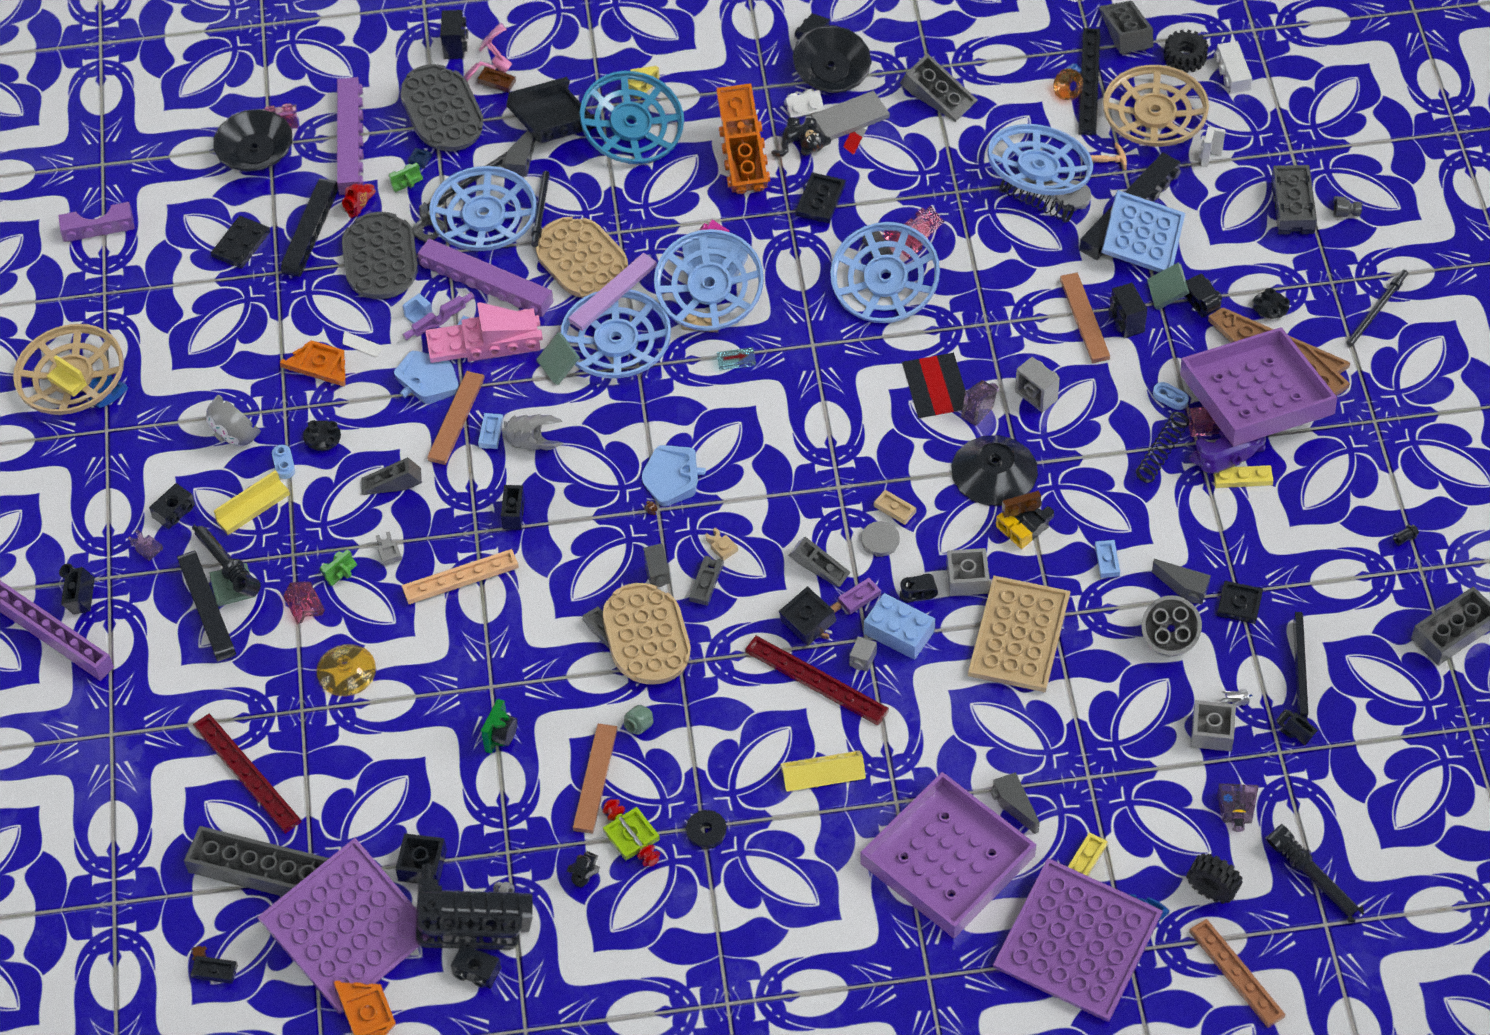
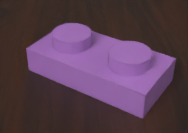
M867 578L839 596L838 602L849 614H852L881 595V590L870 578Z

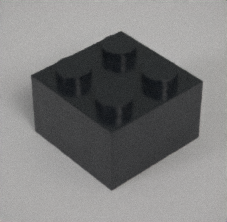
M442 10L440 37L444 59H464L465 52H468V43L465 41L469 38L468 29H465L467 27V18L463 17L462 10Z
M1128 283L1112 288L1108 313L1110 318L1114 319L1117 331L1121 332L1124 338L1144 333L1147 307L1134 284Z
M404 833L395 868L398 881L418 884L419 879H422V864L431 863V865H434V880H438L439 885L447 853L445 839Z

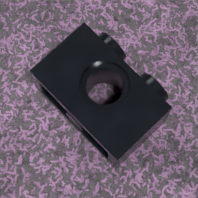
M175 483L149 509L152 518L169 530L186 513L193 509L195 502L190 492Z
M504 485L501 508L503 529L522 530L525 504L523 485Z
M461 944L451 964V970L454 977L461 981L468 980L480 988L487 987L491 989L501 970V963L498 957ZM475 966L480 967L477 970H471Z

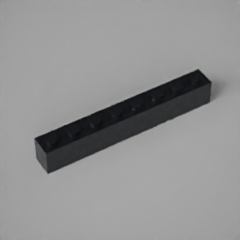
M1162 152L1125 193L1152 202L1156 201L1160 193L1168 189L1173 179L1179 177L1181 172L1180 161ZM1112 206L1080 239L1079 251L1095 260H1098L1102 255H1106L1101 253Z

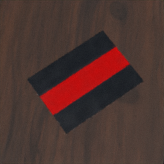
M954 353L902 362L918 418L971 409V406L969 407V400L967 401L968 396Z

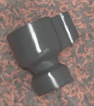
M1333 197L1334 216L1361 215L1362 202L1351 203L1346 197Z

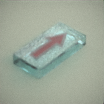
M753 347L716 352L719 371L756 366Z

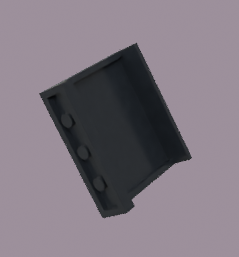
M567 77L511 91L508 94L506 106L540 144L583 132L580 123L581 103L568 90L570 80ZM585 108V118L595 120V114H591ZM586 125L587 130L596 128L595 126Z

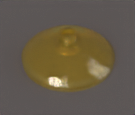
M342 644L331 648L321 657L317 665V678L320 685L327 692L337 696H351L365 690L371 684L376 674V664L372 654L367 649L355 644Z

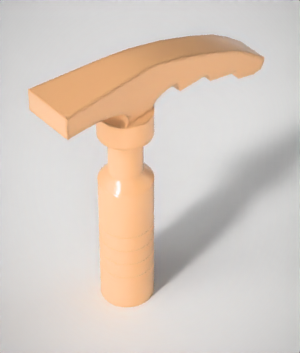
M1117 142L1115 143V149H1117L1119 155L1115 157L1090 155L1092 162H1121L1123 170L1127 168L1126 155Z

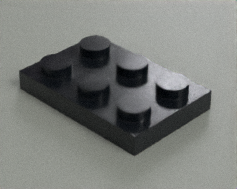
M812 172L797 206L796 216L830 224L845 188L846 180Z
M239 215L211 251V255L213 258L243 269L271 232L270 227Z

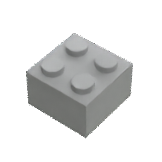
M1031 357L1017 368L1015 392L1043 413L1058 400L1060 377L1057 373L1045 367L1041 361Z
M986 548L947 551L946 565L950 596L989 594L990 579Z
M1195 700L1191 747L1232 751L1236 704Z

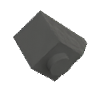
M663 544L643 548L645 570L649 583L658 587L670 584Z

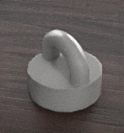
M496 882L493 891L514 893V885L508 882Z

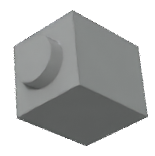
M858 636L850 653V666L857 670L868 672L877 653V642Z

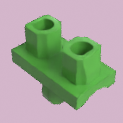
M418 163L408 164L400 171L389 173V179L394 192L408 186L412 188L415 183L423 180Z
M351 551L337 552L334 555V561L330 564L324 563L320 567V571L328 585L333 586L342 577L350 578L352 576L350 571L357 566V563L352 558Z

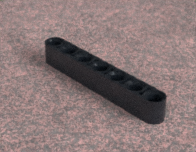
M322 178L318 180L281 264L282 274L297 277L302 275L337 195V181Z
M196 550L177 556L217 662L235 656L234 646Z

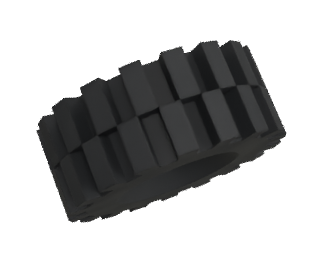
M1184 29L1180 30V33L1175 31L1173 35L1170 34L1168 36V39L1166 38L1163 55L1164 61H1166L1167 66L1171 65L1172 68L1184 70L1185 73H1188V70L1195 72L1196 68L1200 70L1207 60V40L1204 39L1202 34L1198 36L1196 31L1194 33H1191V30L1184 32ZM1181 51H1189V52H1191V53H1190V54H1184V53H1181Z
M1205 854L1198 855L1186 875L1188 883L1193 884L1192 888L1198 890L1200 895L1203 894L1206 896L1205 898H1211L1217 903L1220 901L1222 904L1233 901L1243 884V878L1239 875L1240 872L1238 870H1234L1235 867L1232 864L1229 865L1225 859L1222 861L1220 857H1213L1212 854H1207V856Z

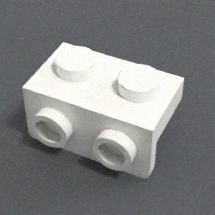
M809 89L800 95L792 93L787 95L788 98L784 100L790 117L799 118L824 110L819 90Z
M1208 127L1206 136H1202L1200 146L1203 148H1200L1199 158H1202L1201 166L1208 167L1211 154L1222 155L1225 129Z

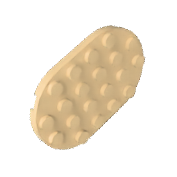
M573 216L564 217L549 223L542 229V236L539 238V244L536 247V254L542 266L562 288L580 298L600 291L628 266V260L624 251L597 223L587 218L582 220L573 219Z
M633 583L615 590L604 605L603 625L613 661L625 676L639 683L662 684L669 682L685 670L690 658V641L680 607L671 594L657 589L658 586L647 583Z

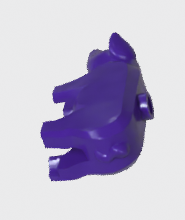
M1220 430L1221 438L1214 443L1207 442L1204 438L1196 440L1198 452L1194 451L1189 456V459L1192 463L1199 465L1202 471L1206 473H1219L1246 461L1255 452H1264L1266 436L1233 447Z

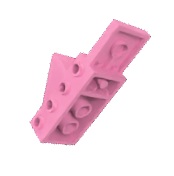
M477 303L479 317L461 320V325L426 330L431 363L466 357L468 362L539 351L541 350L540 340H543L541 329H537V326H540L539 315L535 316L534 308L515 311L485 303Z

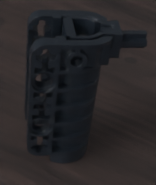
M431 863L422 864V879L418 881L416 942L421 947L459 949L462 944L473 949L512 950L518 945L520 932L530 931L533 916L532 893L442 890V886L438 885V880H434V865H431ZM423 934H426L428 937L437 936V941H434L435 938H428V941H424L422 936ZM441 936H452L453 939L449 942H444ZM465 937L476 938V937H479V943H476L477 939H470V942H466L465 939H460V938H465ZM483 937H493L495 940L492 943H486ZM498 938H500V939H507V938L515 939V940L512 941V944H508V941H507V940H501L500 943H497V942H498Z

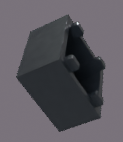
M808 586L779 610L781 622L807 646L836 622L834 610Z

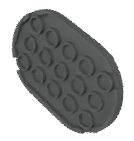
M428 64L419 66L407 74L401 86V100L417 135L422 141L439 150L457 151L471 146L478 140L483 128V115L468 82L459 72L446 69L444 65Z
M373 212L355 219V223L346 228L342 238L345 273L348 284L358 294L372 299H386L403 293L413 284L418 273L415 240L410 224L405 219L402 220L396 214L390 212Z

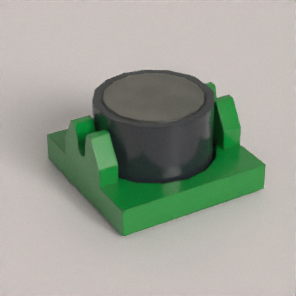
M496 700L481 729L485 752L491 754L496 745L509 746L517 730L518 719L507 715L504 700Z

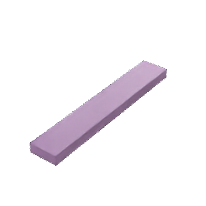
M642 253L569 317V322L583 331L657 266V262L645 253Z

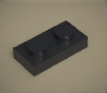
M196 956L191 977L233 984L238 963L237 961Z

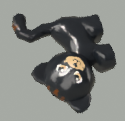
M790 117L782 134V150H772L771 154L775 157H784L789 152L788 144L800 140L801 152L804 156H808L810 153L818 152L823 147L831 144V139L816 129V119L806 118L805 122L800 125L798 118Z

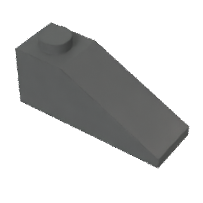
M528 130L508 150L507 156L503 158L502 163L503 168L511 170L521 177H527L536 143V138Z
M407 457L362 477V494L369 495L402 491L422 483L421 467Z
M806 536L798 541L788 555L802 567L838 588L851 573Z
M1154 558L1152 573L1180 597L1185 598V600L1191 603L1203 604L1209 588L1211 575Z
M1016 772L994 779L993 788H991L993 799L997 800L1001 808L1033 833H1039L1040 822Z

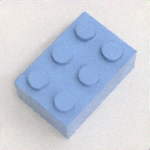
M885 593L864 620L865 635L914 660L935 632V618Z

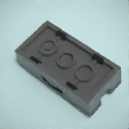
M1273 166L1271 184L1278 235L1291 234L1294 231H1299L1302 234H1314L1317 216L1310 166Z

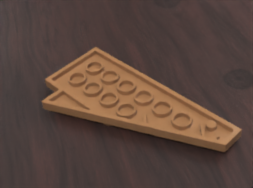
M1223 307L1208 317V321L1231 343L1274 330ZM1289 336L1336 396L1349 388L1350 383L1340 374L1350 367L1349 361Z

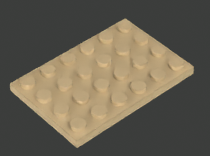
M993 576L968 676L1046 692L1070 591Z

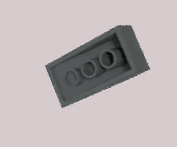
M1132 0L1099 6L1110 36L1120 54H1128L1136 50L1144 51L1153 47V28Z
M928 53L905 73L900 82L913 96L955 122L978 101Z

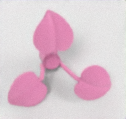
M503 23L498 24L479 47V51H482L487 46L495 55L491 61L493 65L482 61L476 63L464 76L467 82L480 66H486L494 70L497 68L500 72L505 73L512 65L491 42L495 36L507 30Z

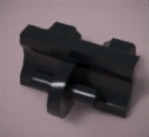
M586 851L584 855L577 856L575 863L568 866L567 872H573L572 882L576 886L583 887L587 885L590 876L599 872L600 867L595 865L598 855Z

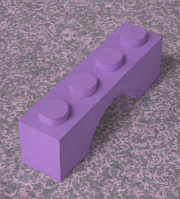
M129 202L111 205L110 210L104 216L97 219L82 218L77 212L58 215L60 232L64 242L135 229L133 213Z

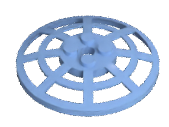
M1037 124L1009 126L997 132L992 137L988 146V159L995 172L1013 186L1036 194L1064 195L1077 191L1087 184L1093 171V162L1088 150L1072 136L1048 126ZM1033 133V141L1015 144L1008 137L1015 134ZM1040 134L1060 140L1066 145L1062 149H1058L1052 145L1040 142ZM1001 140L1008 146L1002 157L993 154L994 147ZM1033 147V149L1026 150L1024 152H1022L1019 148ZM1040 148L1049 150L1055 154L1052 155L1046 151L1040 150ZM1073 148L1081 156L1085 165L1075 167L1066 153ZM1012 152L1019 157L1018 162L1008 160L1007 158ZM1062 158L1068 167H1060L1058 160ZM995 161L1002 163L1005 171L1010 176L1003 172L995 163ZM1009 166L1018 168L1020 173L1015 175ZM1086 171V176L1082 182L1077 185L1070 183L1074 178L1075 172ZM1058 173H1069L1065 181L1057 177ZM1029 178L1031 180L1036 181V185L1026 182L1022 179ZM1053 181L1057 185L1044 186L1043 182Z
M477 166L455 173L440 184L430 202L431 222L439 236L451 245L472 251L494 250L518 240L531 227L537 211L536 197L530 184L517 173L495 166ZM484 175V184L471 186L464 190L457 184V182L466 178ZM491 176L504 177L517 184L509 191L504 187L492 185ZM451 187L457 195L451 200L448 208L437 207L441 196ZM522 188L530 198V209L521 210L520 202L515 196ZM483 190V195L473 198L468 196L470 193ZM490 191L500 192L505 196L498 199L495 196H491ZM462 199L465 202L462 211L453 210L459 200ZM511 200L515 205L516 211L505 212L504 205ZM481 212H488L486 215H480ZM436 213L447 216L448 225L452 231L443 233L440 230L436 220ZM531 215L528 223L517 234L511 232L517 226L520 217ZM452 217L463 218L465 224L457 228L453 223ZM515 218L508 229L501 225L505 219ZM472 229L478 232V237H471L463 232ZM495 229L500 232L496 236L485 238V234L488 231ZM458 235L465 240L476 242V245L460 243L451 238ZM504 236L509 238L499 243L484 245V242L495 241Z
M895 222L874 223L852 233L839 246L831 265V283L839 302L854 316L875 323L897 322L916 314L931 300L938 286L940 276L938 256L931 242L918 230ZM891 230L899 231L901 235L898 242H875L872 233ZM908 235L920 241L929 253L919 258L911 248L905 245ZM863 236L866 237L869 246L862 249L853 260L843 255L852 243ZM893 247L895 250L893 255H880L878 248ZM902 251L909 254L914 262L905 265L899 259ZM872 252L874 258L867 266L859 263L863 256ZM933 260L935 271L932 287L922 285L924 279L923 265ZM840 262L850 266L848 271L849 286L838 288L837 270ZM918 268V282L907 281L908 272ZM856 269L864 273L865 281L854 285V271ZM883 273L891 274L888 279L881 278ZM868 288L873 293L870 302L865 300L858 291ZM904 288L913 290L906 299L900 300L898 293ZM918 292L928 293L926 299L919 306L906 313L903 306L912 301ZM852 293L860 303L867 306L864 312L860 314L851 308L842 295ZM880 297H891L894 303L893 305H877ZM874 309L882 311L896 309L899 316L892 318L869 317Z
M714 229L692 232L673 242L659 259L654 276L657 299L667 315L685 327L702 331L727 328L745 318L759 301L764 283L761 261L750 244L733 233ZM706 238L725 239L735 243L730 253L721 249L708 248ZM699 239L701 250L689 254L683 260H680L673 254L683 245ZM741 248L754 261L756 271L746 273L743 264L736 258ZM709 255H719L725 257V260L722 264L710 262ZM702 256L703 263L694 269L687 265L693 259ZM669 259L677 266L672 276V286H661L662 271ZM732 262L737 266L741 275L730 276L727 268ZM681 271L689 275L688 284L677 285ZM758 278L757 293L753 302L750 304L743 301L748 281ZM713 280L715 283L713 286L707 287L705 282ZM742 282L739 296L732 295L730 293L732 285ZM690 292L693 300L686 305L678 293ZM662 293H673L676 302L683 309L677 316L667 307ZM724 299L733 303L728 308L717 311V303ZM699 303L706 304L710 307V313H701L694 309ZM737 306L746 310L737 318L719 324L718 317L730 313ZM689 314L700 318H711L712 326L694 325L683 320Z
M630 289L621 298L634 299L646 304L640 313L630 308L619 307L617 300L611 308H608L598 317L612 314V319L601 324L594 320L590 324L596 329L594 338L584 337L588 327L583 331L579 330L578 337L567 335V331L570 325L569 317L597 292L575 303L564 317L561 325L562 335L568 342L578 343L581 353L586 358L580 363L577 361L575 366L597 377L624 378L649 369L663 357L671 339V326L666 311L652 297L636 290ZM652 309L662 319L665 329L654 332L651 322L646 318ZM619 313L628 314L635 318L631 322L619 319ZM642 322L649 333L638 335L636 327ZM614 336L621 337L619 340L612 339ZM665 336V343L659 354L655 358L649 356L648 354L653 348L655 339ZM649 340L648 346L643 353L636 349L638 342ZM584 344H595L598 351L591 356ZM628 354L637 357L630 362L621 364V357ZM604 355L614 358V364L598 361V359ZM641 360L647 362V364L637 369L621 372V368L633 366ZM593 363L603 368L614 369V373L596 371L587 366Z

